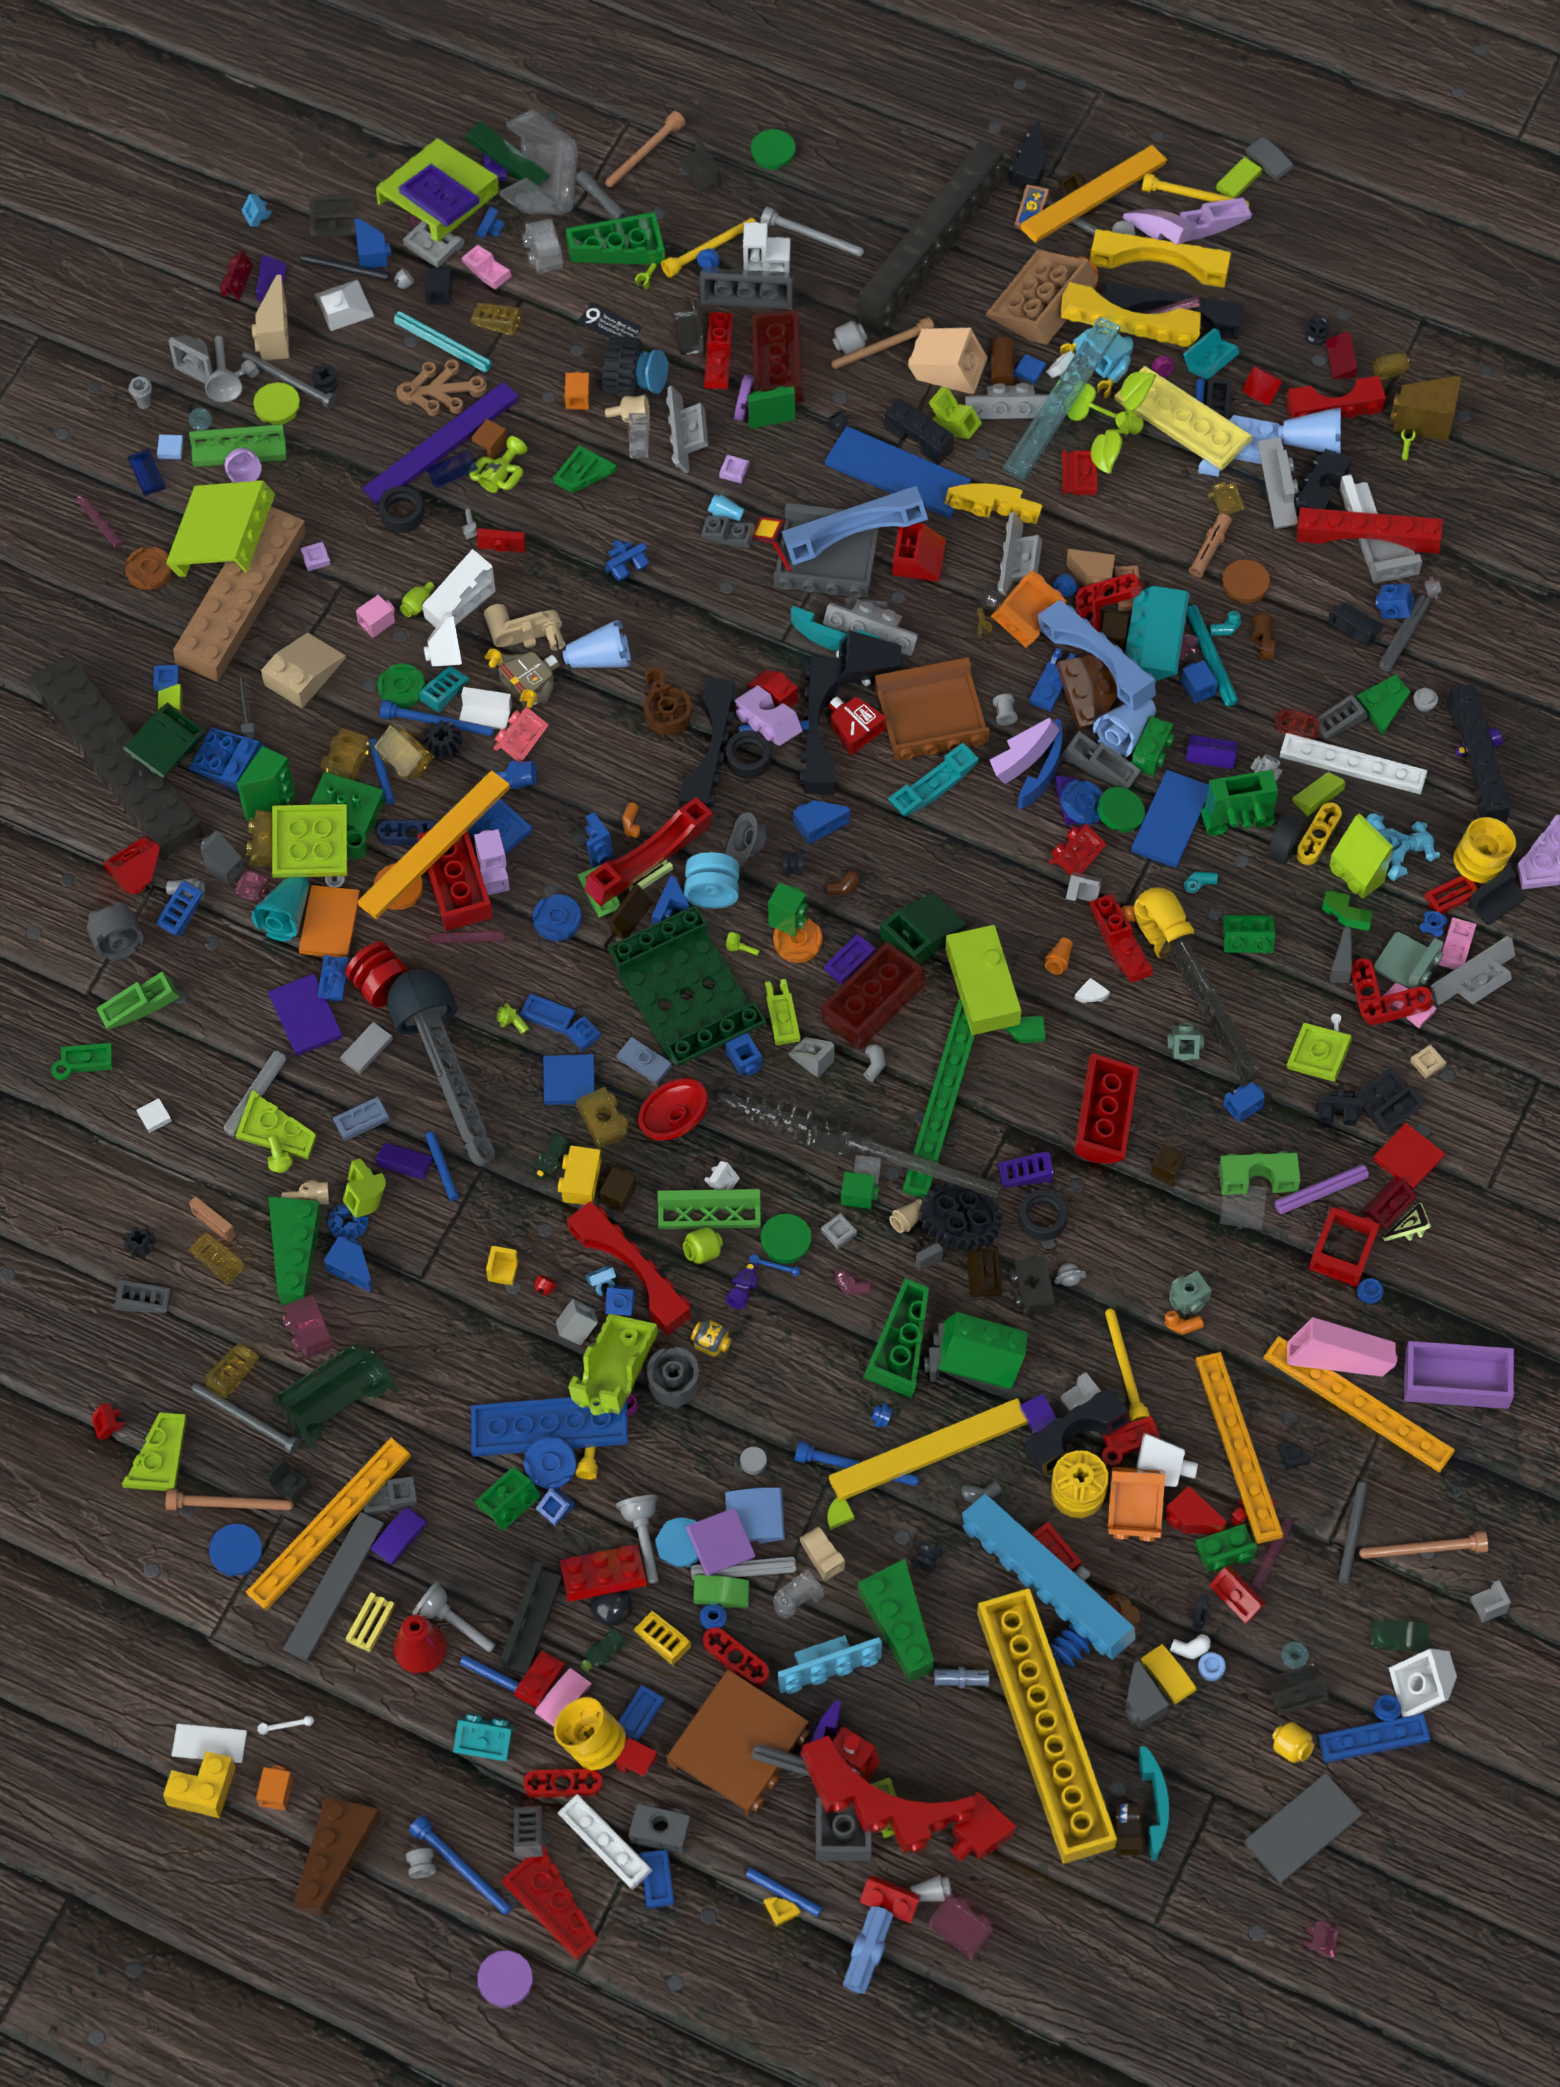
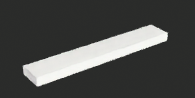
M1289 733L1285 735L1279 756L1420 795L1428 771Z

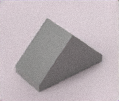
M804 1037L789 1055L815 1077L819 1078L834 1062V1044L830 1041Z

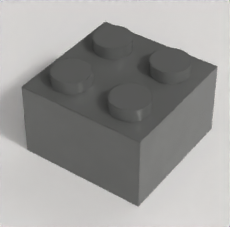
M816 1798V1861H871V1831L864 1833L852 1803L848 1809L842 1812L835 1813L833 1810L826 1813L820 1798Z

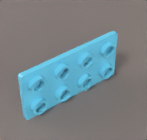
M844 1635L795 1652L798 1665L778 1672V1688L780 1693H795L801 1690L804 1685L810 1683L818 1685L828 1679L827 1677L836 1674L844 1676L851 1673L853 1668L862 1665L865 1668L875 1665L881 1659L882 1641L880 1637L849 1647Z

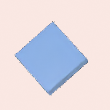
M159 435L158 459H181L183 435Z

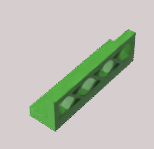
M283 425L189 432L193 467L225 465L226 457L238 448L251 449L257 455L260 462L287 460ZM279 433V436H268V434ZM251 435L254 436L253 438H246V437H245V436H251ZM229 437V438H231V439H229V440H223V439H221V438ZM198 439H206V440H207V441H203V442H196V440H198Z
M760 1189L658 1191V1229H701L704 1227L761 1228ZM744 1209H755V1220H744L739 1214ZM674 1210L680 1215L675 1221H664V1211ZM693 1210H700L705 1214L700 1221H693L688 1217ZM718 1210H726L731 1214L726 1220L720 1221L713 1215Z

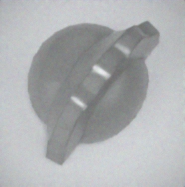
M1066 1263L1059 1268L1058 1276L1054 1282L1055 1284L1061 1283L1064 1286H1074L1081 1279L1086 1278L1087 1275L1077 1265Z

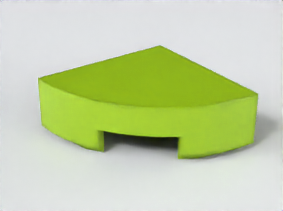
M837 1497L830 1505L828 1511V1526L830 1530L854 1520V1515L846 1499L839 1501Z

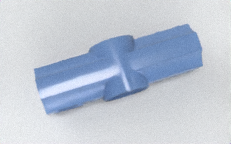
M871 1906L862 1933L858 1934L851 1954L852 1960L843 1986L856 1993H866L874 1968L878 1966L885 1947L884 1941L893 1919V1914L886 1909Z

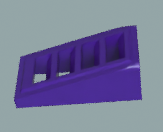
M1049 1152L1037 1153L998 1163L1002 1188L1053 1181V1169ZM1039 1165H1043L1044 1171H1039ZM1028 1166H1033L1034 1173L1029 1174ZM1022 1167L1024 1176L1019 1177L1018 1168ZM1007 1169H1012L1014 1178L1009 1179Z

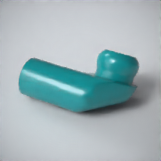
M1231 611L1228 613V619L1223 624H1210V636L1232 635L1241 625V614L1237 611Z
M1194 872L1186 879L1184 888L1188 893H1195L1204 884L1217 885L1218 873Z

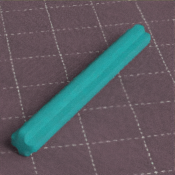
M398 311L394 316V322L481 371L488 372L491 368L492 361L410 315Z
M1196 605L1188 606L1186 617L1206 663L1218 682L1217 688L1227 707L1235 705L1238 700L1199 609Z

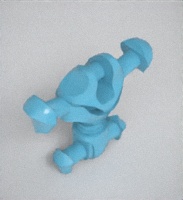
M1370 813L1366 818L1393 846L1389 862L1391 869L1387 874L1391 880L1395 881L1399 877L1408 874L1407 868L1402 867L1400 864L1403 862L1407 851H1424L1426 854L1425 859L1429 862L1440 857V853L1434 850L1433 836L1425 829L1428 826L1427 823L1416 821L1412 826L1416 833H1411L1408 836L1393 828L1386 829L1382 823L1384 816Z

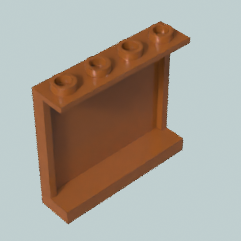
M969 657L875 675V690L882 715L886 717V730L895 761L910 760L922 755L931 756L937 752L947 750L952 751L962 743L966 746H980L989 742L990 729L986 727L971 676Z
M727 1670L668 1754L667 1765L675 1770L680 1768L745 1810V1816L749 1817L753 1811L758 1812L765 1801V1798H763L764 1794L768 1789H774L780 1779L778 1774L782 1769L781 1767L753 1759L751 1754L754 1745L760 1744L795 1755L793 1752L798 1745L803 1746L810 1735L808 1731L809 1721Z

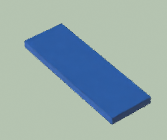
M848 426L845 427L825 460L826 466L891 494L917 486L924 507L951 519L956 509L944 504L948 489L959 485L971 484V479Z
M571 1397L471 1405V1454L473 1457L525 1453L533 1442L546 1436L560 1437L567 1441L573 1449L629 1444L628 1400H626L620 1414L603 1413L601 1415H593L590 1407H579Z

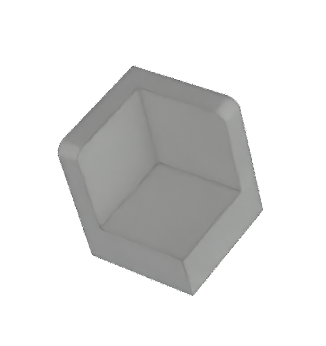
M1073 872L1066 899L1076 901L1077 898L1086 901L1098 899L1102 878Z
M575 1299L570 1301L556 1321L559 1335L578 1345L585 1341L598 1323L594 1309Z
M1085 1372L1078 1377L1075 1387L1061 1395V1401L1071 1411L1074 1407L1082 1406L1090 1401L1101 1390Z
M1500 1580L1494 1581L1490 1589L1475 1594L1470 1599L1482 1623L1507 1613L1511 1604Z

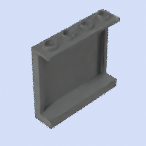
M786 503V522L783 531L843 510ZM879 527L844 537L827 547L816 558L795 565L792 564L782 535L780 548L792 571H787L780 556H778L777 568L774 571V587H780L784 590H803L809 593L821 592L829 595L868 598Z

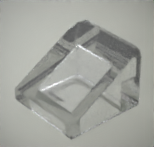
M857 1155L854 1173L874 1175L875 1185H878L881 1159Z

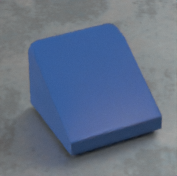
M550 1488L536 1507V1510L551 1523L557 1525L573 1509L576 1502L560 1488Z

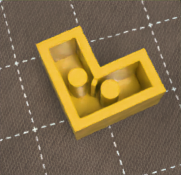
M206 1751L198 1777L171 1770L163 1795L167 1805L220 1818L236 1768L232 1757Z

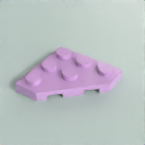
M1560 815L1554 817L1548 828L1539 836L1526 856L1518 863L1517 871L1522 889L1560 885Z

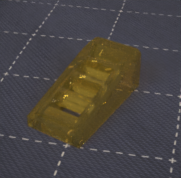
M478 303L470 323L513 336L521 319L520 309L516 307ZM481 311L485 312L483 318L479 317Z
M207 1232L188 1249L196 1259L225 1284H229L244 1269L240 1259ZM209 1244H211V1246H210L203 1254H201V1252H202ZM218 1250V1252L209 1260V1258ZM224 1257H226L218 1266H216Z
M238 1343L205 1375V1386L226 1399L257 1362L259 1356ZM239 1355L240 1357L245 1359L246 1362H242L241 1360L236 1358V1356ZM232 1363L233 1365H235V1366L238 1367L239 1369H238V1370L235 1369V1368L232 1367L230 1364ZM225 1371L226 1373H228V1374L231 1375V1376L228 1377V1376L225 1375L223 1372Z

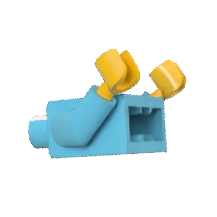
M1089 328L1075 338L1073 344H1063L1060 352L1063 355L1071 351L1075 355L1074 351L1076 350L1103 378L1107 377V381L1099 382L1097 393L1101 389L1106 388L1107 391L1104 393V398H1108L1111 395L1113 383L1117 384L1129 367L1133 341L1129 336L1122 338L1112 329L1099 330Z

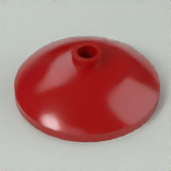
M688 1078L673 1080L660 1086L647 1097L640 1108L638 1115L640 1129L647 1137L654 1140H671L685 1135L696 1127L703 1118L709 1103L708 1093L700 1082Z

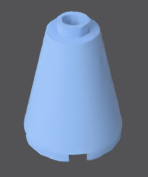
M1341 408L1284 420V425H1279V437L1284 439V444L1318 452H1324L1327 448L1340 454Z
M612 621L567 644L566 650L563 651L566 665L570 664L571 668H618L631 666L627 637L620 634L619 629L623 628L621 621Z
M1150 699L1134 711L1124 704L1100 716L1093 726L1094 734L1097 732L1099 736L1097 742L1099 744L1103 742L1119 755L1128 757L1136 748L1150 716L1154 717L1156 714L1155 704Z

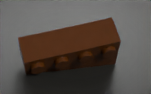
M325 1797L294 1900L298 1910L325 1916L342 1887L345 1877L352 1870L359 1853L370 1839L369 1836L373 1829L380 1822L381 1815L379 1809Z

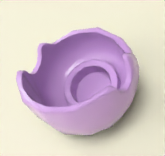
M238 448L233 450L225 459L224 467L233 483L256 481L260 477L262 466L259 458L251 449Z

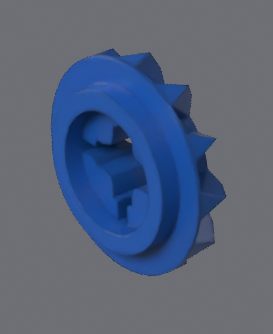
M336 1204L335 1208L329 1212L328 1228L336 1238L341 1236L345 1239H356L366 1231L369 1222L368 1215L355 1218L352 1214L354 1222H348L343 1227L342 1217L347 1218L351 1215V1212L345 1204Z

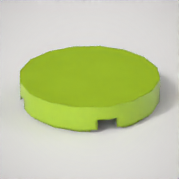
M275 382L265 385L255 394L253 401L256 415L265 423L266 421L271 422V425L288 423L296 417L297 411L300 409L297 391L286 383Z

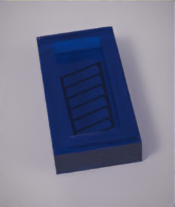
M150 449L127 456L143 496L166 489Z

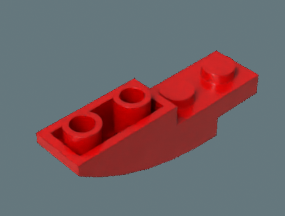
M710 312L705 388L728 389L733 313Z
M1113 894L1089 901L1098 928L1119 971L1125 973L1130 983L1152 976L1153 968L1134 938L1132 927Z

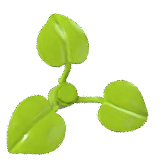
M1135 372L1126 378L1121 389V397L1125 400L1123 406L1127 411L1120 412L1118 415L1092 404L1096 396V390L1092 385L1080 383L1071 390L1066 407L1070 419L1074 421L1084 419L1091 407L1115 418L1116 424L1120 428L1107 430L1105 435H1098L1093 442L1091 457L1094 464L1100 470L1111 474L1113 464L1119 455L1122 445L1121 433L1136 435L1142 430L1143 419L1137 416V412L1134 410L1139 408L1145 400L1157 375Z

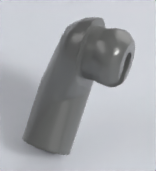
M995 1481L984 1489L972 1486L971 1484H966L961 1489L962 1496L970 1503H975L984 1494L993 1499L1002 1492L1001 1487Z

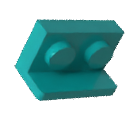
M467 1713L466 1717L462 1716L458 1720L453 1752L507 1761L511 1736L515 1725L508 1724L509 1720L493 1718L492 1721L482 1720V1715Z

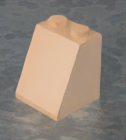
M971 328L921 329L912 356L909 358L908 366L919 381L974 394L987 356Z

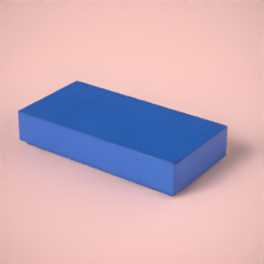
M532 993L529 994L520 1012L521 1018L566 1035L565 1031L570 1027L576 1015L575 1010Z
M641 1685L618 1721L625 1730L626 1740L630 1738L639 1742L665 1702L664 1697L644 1685Z
M668 1850L640 1853L641 1859L652 1869V1872L643 1879L647 1909L674 1905Z

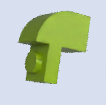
M941 387L929 402L936 414L932 420L953 433L956 438L969 439L982 423L972 406L958 405L948 387Z
M361 1158L353 1160L347 1178L350 1183H347L343 1202L353 1216L358 1218L371 1214L379 1208L386 1181L382 1173L373 1175L371 1169L364 1164Z

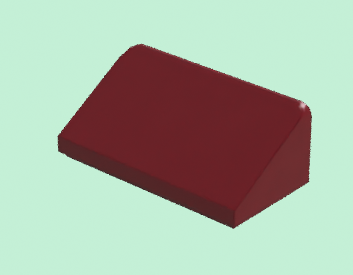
M1347 331L1327 339L1326 347L1332 380L1355 378L1357 364L1351 332Z
M1393 1178L1361 1212L1365 1217H1369L1380 1224L1379 1228L1385 1231L1417 1198V1195L1403 1178Z

